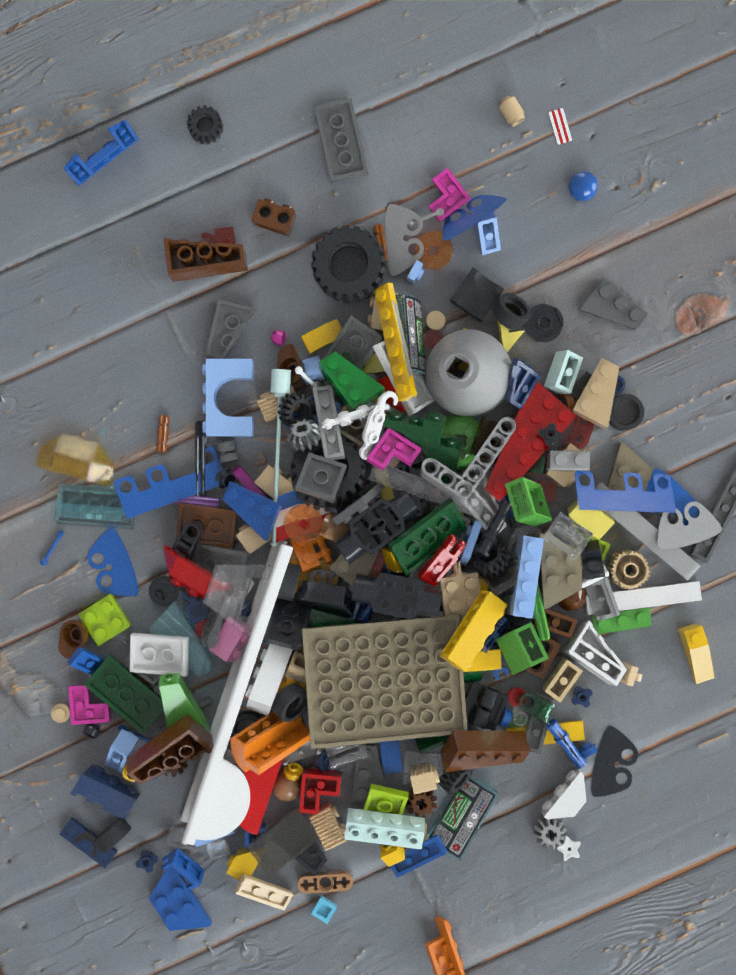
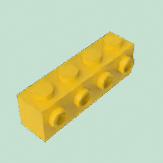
M481 590L440 654V657L456 669L462 671L469 669L474 662L473 659L476 654L484 647L486 638L494 631L496 622L504 615L507 604L492 592Z

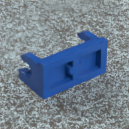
M179 848L163 857L162 862L166 864H163L161 868L166 870L172 867L179 875L187 879V882L191 883L186 887L188 890L201 885L205 870Z

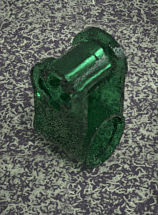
M530 693L522 694L517 699L519 709L532 715L537 720L549 724L548 719L553 709H556L554 704ZM525 697L531 699V706L529 708L523 705L522 701Z

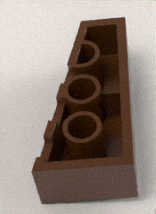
M164 238L168 275L173 282L248 271L246 252L242 244L220 242L216 244L207 243V241L193 242L185 239L171 240L170 238Z
M187 714L126 758L127 774L136 782L142 784L164 774L163 771L180 767L181 763L189 759L194 761L199 758V755L205 752L208 754L212 752L214 746L212 735Z
M453 730L441 749L440 754L445 772L521 763L524 762L531 751L524 731Z

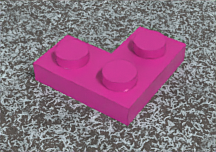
M448 168L432 179L433 184L443 196L429 205L428 208L432 213L436 212L438 208L444 210L442 216H435L438 222L441 223L470 201V196Z
M388 428L367 457V461L384 471L393 456L411 466L422 448Z
M84 684L70 685L68 687L71 725L111 721L110 707L105 702L91 703L90 690Z

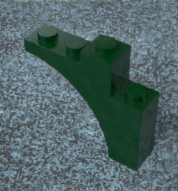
M397 411L387 413L383 424L384 427L394 429L406 435L418 447L422 448L421 450L427 459L433 458L457 474L462 442L451 437L443 438L447 416H442L438 412L427 413L424 419H421L419 416H406ZM441 477V480L444 484L451 483L449 477Z

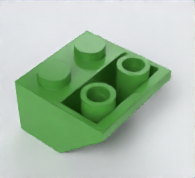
M532 622L496 640L513 675L549 659Z

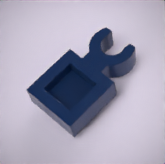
M183 592V599L189 602V605L184 606L191 625L207 619L209 614L203 599L197 601V597L189 598Z

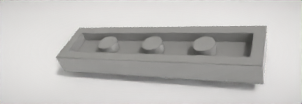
M332 385L314 387L313 396L324 458L330 460L345 459L339 424L333 425L328 430L321 427L324 419H335L338 417Z

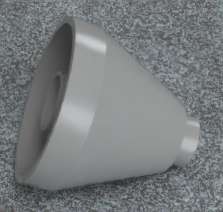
M473 329L455 331L442 338L430 352L425 368L426 385L432 398L446 411L469 417L482 415L496 408L504 400L512 363L506 349L491 335ZM465 361L469 364V367L463 378L459 379L456 377V370Z

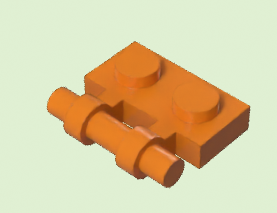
M313 532V538H310L308 534L289 538L298 565L301 566L302 574L319 569L321 567L320 560L324 559L327 565L333 563L332 552L325 542L326 538L319 535V532ZM319 545L321 551L316 553L313 546Z

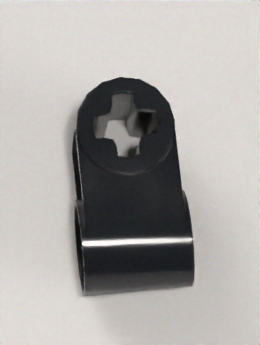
M198 520L187 524L176 539L172 549L180 551L186 555L187 559H190L205 532L204 524ZM191 526L196 528L197 535L191 532Z

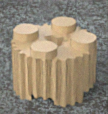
M622 550L615 552L611 556L612 559H609L610 562L607 563L609 565L607 566L608 577L617 586L630 590L642 586L641 583L644 584L645 580L648 581L647 577H650L648 573L651 571H649L648 562H645L646 559L643 558L644 556L641 553L632 550ZM628 565H629V568H631V571H630V572H627V574H626L625 569H626V567H628Z

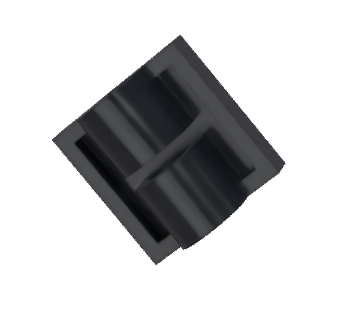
M473 680L465 698L467 721L479 728L495 731L509 696Z

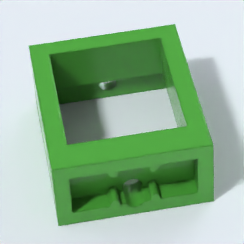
M524 477L505 484L517 522L536 527L552 521L541 484Z

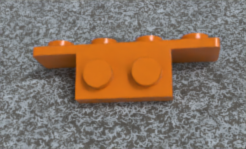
M436 916L434 919L440 936L424 944L434 974L465 975L463 961L457 952V943L450 932L451 925L448 920Z

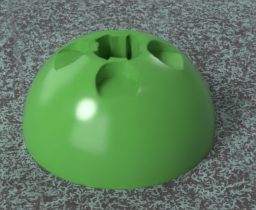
M452 414L446 418L443 438L451 437L462 442L457 470H465L475 458V455L469 454L479 422L471 416Z

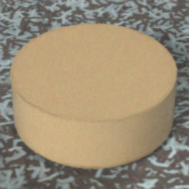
M440 311L430 312L426 318L427 327L433 331L442 329L445 324L443 313Z

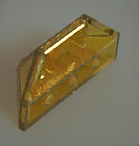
M61 434L43 445L36 466L49 471L110 486L115 470L113 463H111L99 443L66 434Z

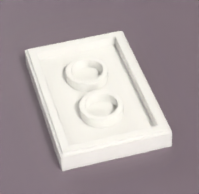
M142 633L130 634V672L159 675L180 673L183 677L188 675L189 637Z

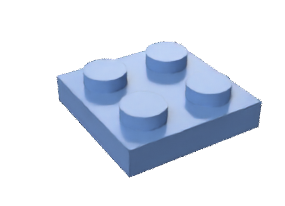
M475 521L473 526L469 525L464 537V541L467 542L464 550L458 556L461 566L466 567L470 560L482 526L481 522Z

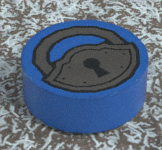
M504 707L497 725L504 728L508 726L512 718L511 709Z

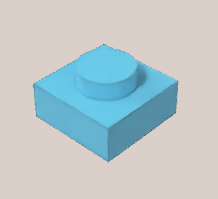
M321 895L313 907L311 915L328 924L337 909V904Z

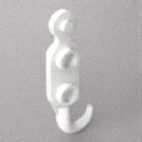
M393 391L384 392L368 415L362 434L364 445L359 450V456L364 460L372 452V445L379 439L385 420L384 405L386 400L392 397L393 405H397L398 397Z
M386 403L384 405V413L390 410V406ZM362 405L353 412H340L335 419H324L321 427L328 430L336 424L347 426L356 419H360V421L366 420L370 411L376 405L371 407Z

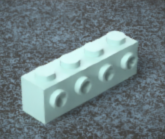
M348 808L344 839L422 849L425 818Z

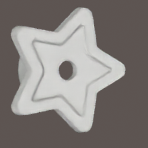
M566 836V840L562 842L561 846H557L556 849L563 853L564 861L571 857L579 858L578 848L581 842L572 841Z

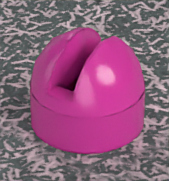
M273 331L271 341L276 345L283 346L286 340V331Z

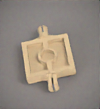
M456 561L453 564L454 573L443 577L439 581L440 590H443L441 598L443 616L458 614L461 623L480 593L478 572H461L460 561Z

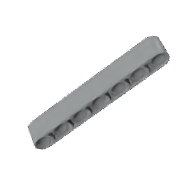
M602 482L595 488V490H610ZM605 511L687 581L700 568V565L680 548L659 549L657 542L658 529L636 511Z

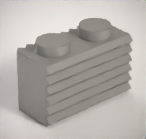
M550 450L547 452L546 469L589 471L590 452Z

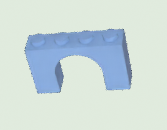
M206 359V364H203L202 368L203 375H206V383H203V394H206V402H203V414H206V421H203V433H206L207 437H254V417L226 416L220 411L216 402L217 392L224 383L231 380H254V360Z
M517 537L514 556L518 557V573L514 592L508 597L506 614L533 619L544 541L542 538Z

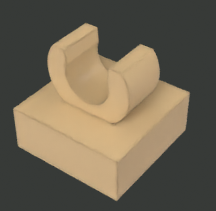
M621 662L627 670L620 682L629 686H633L635 681L641 682L643 674L637 673L638 667Z

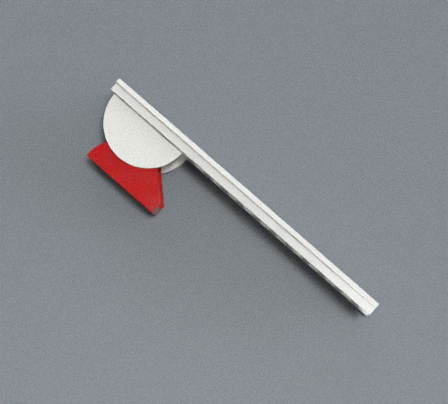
M285 540L277 542L278 544L275 547L271 546L251 606L252 611L246 621V624L253 629L248 643L242 649L241 657L232 663L210 729L214 746L211 753L205 752L201 756L180 819L188 823L181 842L182 844L194 845L196 839H218L231 833L238 826L251 834L257 835L282 760L260 775L252 770L244 772L235 762L232 752L227 749V745L293 550L292 546H287V541Z

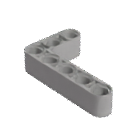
M504 417L498 422L462 477L433 458L423 461L420 468L421 476L459 502L467 501L515 431V421L512 418ZM501 425H507L510 431H503ZM490 441H497L499 447H493ZM480 456H486L489 463H482ZM430 465L435 471L428 473L425 470V466ZM469 472H476L478 479H472L469 476ZM441 477H449L451 483L444 484L441 480ZM458 488H465L467 495H461L458 492Z

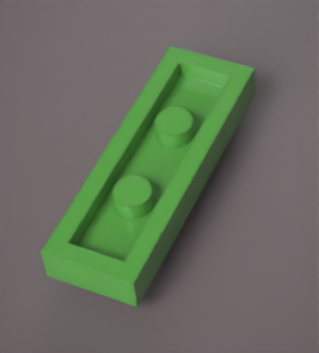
M649 607L619 611L620 615L598 621L594 614L591 615L593 627L598 634L652 626Z

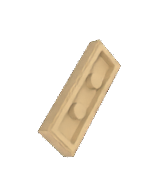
M244 873L234 889L237 895L284 911L293 896L292 890Z

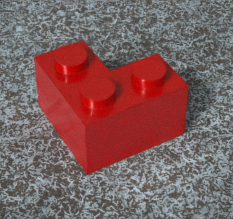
M304 768L299 813L319 814L321 795L340 796L342 771L325 770L321 772L320 769Z

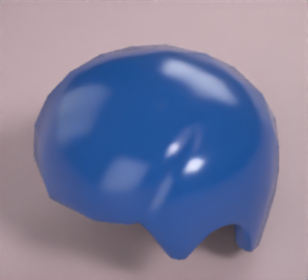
M586 171L576 173L569 182L570 195L575 200L582 202L593 198L598 189L596 177Z

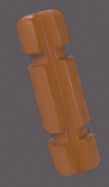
M382 224L374 225L373 234H375L379 244L382 246L386 262L388 254L386 252L385 235L383 234L384 228Z
M160 415L156 451L165 453L168 446L166 442H168L170 417L168 415Z

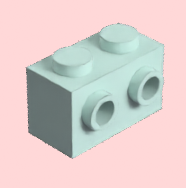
M569 350L556 352L544 388L557 394H571L583 357Z

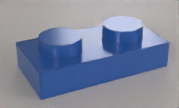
M79 646L67 662L71 667L93 675L106 658Z

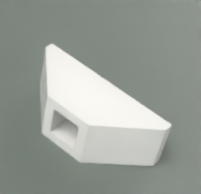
M580 769L571 770L567 774V780L563 785H559L555 789V795L543 804L541 812L546 819L574 817L586 803L584 774Z

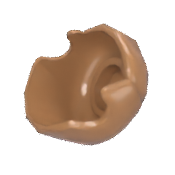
M284 770L280 771L273 787L275 796L281 801L297 799L301 793L300 778L295 781L286 778Z

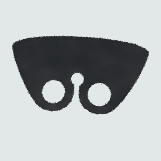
M609 726L605 731L596 756L591 783L593 797L621 792L632 783L630 771L622 767L615 768L614 764L620 762L621 765L625 766L633 765L637 761L638 750L623 733L612 726ZM630 749L633 751L634 757L631 761H625L622 758L624 750ZM619 773H625L628 776L626 784L620 785L617 783L616 776Z

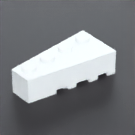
M269 644L267 650L263 649L260 660L263 661L261 667H256L253 678L256 679L253 686L249 685L246 696L249 697L247 709L266 716L269 715L293 649Z

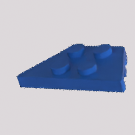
M172 867L165 870L149 897L169 931L211 926L212 921L192 890L186 888L188 883Z

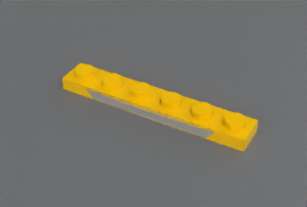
M386 283L375 289L374 292L398 401H405L416 396L417 392L393 283Z

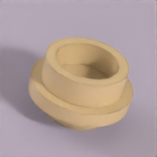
M63 703L56 704L51 710L52 719L57 723L67 721L70 717V708Z

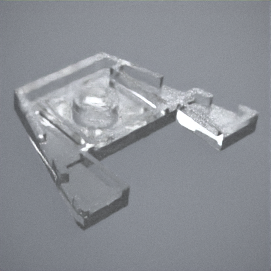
M215 565L203 603L246 636L250 637L255 620L240 614L252 577L269 581L274 565Z

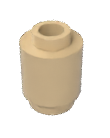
M507 96L500 101L499 110L507 123L511 124L512 127L525 119L524 111L515 96Z

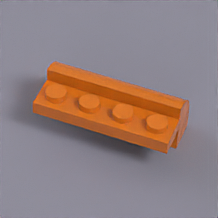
M272 711L268 716L261 718L231 737V752L235 762L244 772L252 770L260 775L310 741L309 730L302 723L301 715L293 721L283 722Z

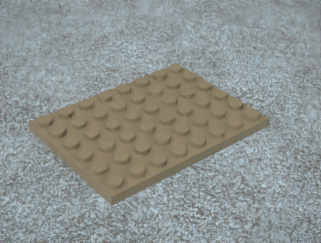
M459 615L302 628L310 748L318 749L450 735L453 730L468 731L463 671L456 669L440 657V654L460 624Z

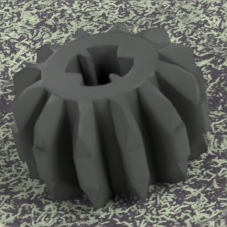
M306 418L301 422L297 420V423L291 424V428L287 430L289 444L296 451L302 450L304 452L306 449L311 450L312 446H318V441L321 440L320 428L313 420L307 421Z

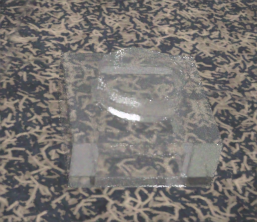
M225 839L214 840L212 843L206 844L207 852L211 859L231 855L230 847Z

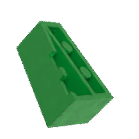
M333 352L319 362V369L329 384L332 385V388L350 412L356 411V408L359 406L368 405L384 393V386L337 352Z

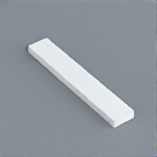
M700 581L613 591L619 611L702 600ZM586 595V613L591 615L594 612L588 595Z

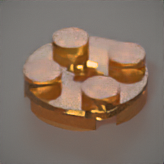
M438 230L423 234L419 240L423 243L424 252L418 260L423 263V268L440 270L447 266L453 255L451 240L444 241L443 233ZM418 244L415 245V255L420 250ZM431 246L438 248V255L429 254Z
M304 504L297 505L285 514L284 530L287 536L295 542L301 544L311 543L317 539L320 531H322L323 519L321 514L313 509V507ZM301 519L308 521V524L305 526L306 529L298 526Z

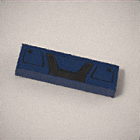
M73 817L59 834L104 868L107 867L118 852V850L112 847L103 854L93 842L97 835Z

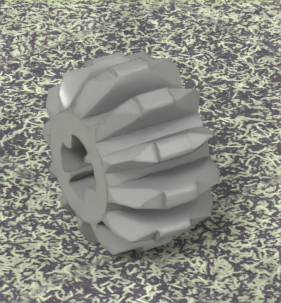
M545 818V821L538 819L540 825H534L536 832L533 833V836L537 838L536 842L538 845L543 844L544 849H547L550 845L554 850L555 844L561 846L560 840H566V836L563 834L566 832V828L562 826L563 822L561 820L557 821V818L550 820Z

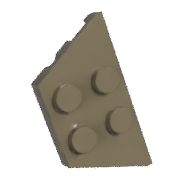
M621 442L619 443L607 487L610 490L625 491L623 475L625 473H638L642 478L643 491H646L653 470L627 445ZM630 476L627 482L630 487H638L639 481L636 477Z
M539 533V538L544 539L541 556L542 598L544 609H548L582 589L581 552L576 547Z

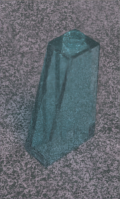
M178 600L174 601L148 631L155 635L189 637L188 668L198 677L202 673L207 675L213 668L211 664L215 659L209 649L201 645V637L196 633L194 624L191 625L182 604Z

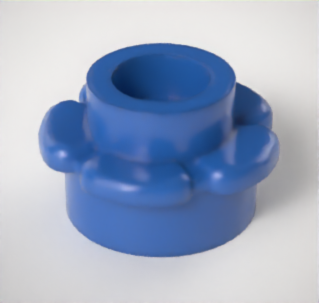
M588 742L580 747L582 750L580 754L583 755L584 759L597 752L596 744L592 745Z

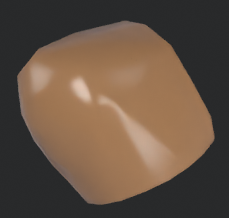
M329 512L323 520L319 535L332 540L334 543V541L350 530L349 522L345 524L343 521L336 525L332 519L338 513Z

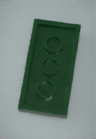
M449 498L389 543L388 547L400 569L407 576L433 556L443 546L444 541L449 535L457 537L467 530V527L455 502Z
M111 654L84 684V686L141 734L146 732L164 710L161 696L130 672L128 668Z

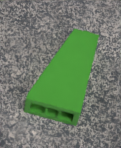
M167 673L160 676L159 689L167 727L169 728L188 714L210 733V725L180 673Z

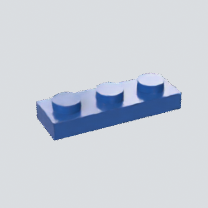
M439 834L423 841L422 849L409 848L405 850V860L392 865L391 868L396 878L445 855L447 850Z

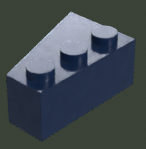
M93 764L81 775L70 793L73 796H76L78 793L86 797V802L90 804L95 801L103 806V810L122 819L126 818L141 795L137 793L134 787L123 784L117 776H110L105 772L104 768Z

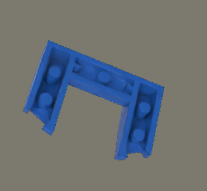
M126 119L108 128L114 140L105 143L103 149L98 153L91 154L86 162L76 153L63 169L79 186L139 140Z

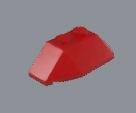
M165 545L163 547L167 572L172 584L188 589L187 593L193 597L199 596L204 598L229 592L231 584L187 559L169 546Z

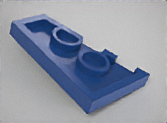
M230 481L223 500L267 541L282 508V504Z

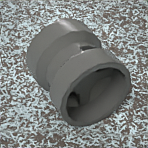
M235 441L216 444L217 450L220 452V463L239 460L238 453L235 452Z

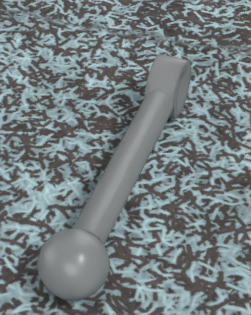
M438 208L436 212L427 214L425 216H422L421 218L422 220H425L436 215L442 216L444 214V210L442 208ZM411 219L407 223V226L411 227L414 223H417L418 221L416 219Z

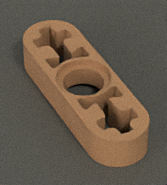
M346 870L318 872L316 875L304 873L299 877L297 886L299 891L304 894L347 891L353 885V876ZM324 877L329 878L331 884L327 887L320 884V880ZM334 877H336V886H334ZM342 877H346V880H349L347 884H343L341 881ZM314 878H317V887H314ZM307 879L310 884L309 887H305V884L301 883H304V880Z

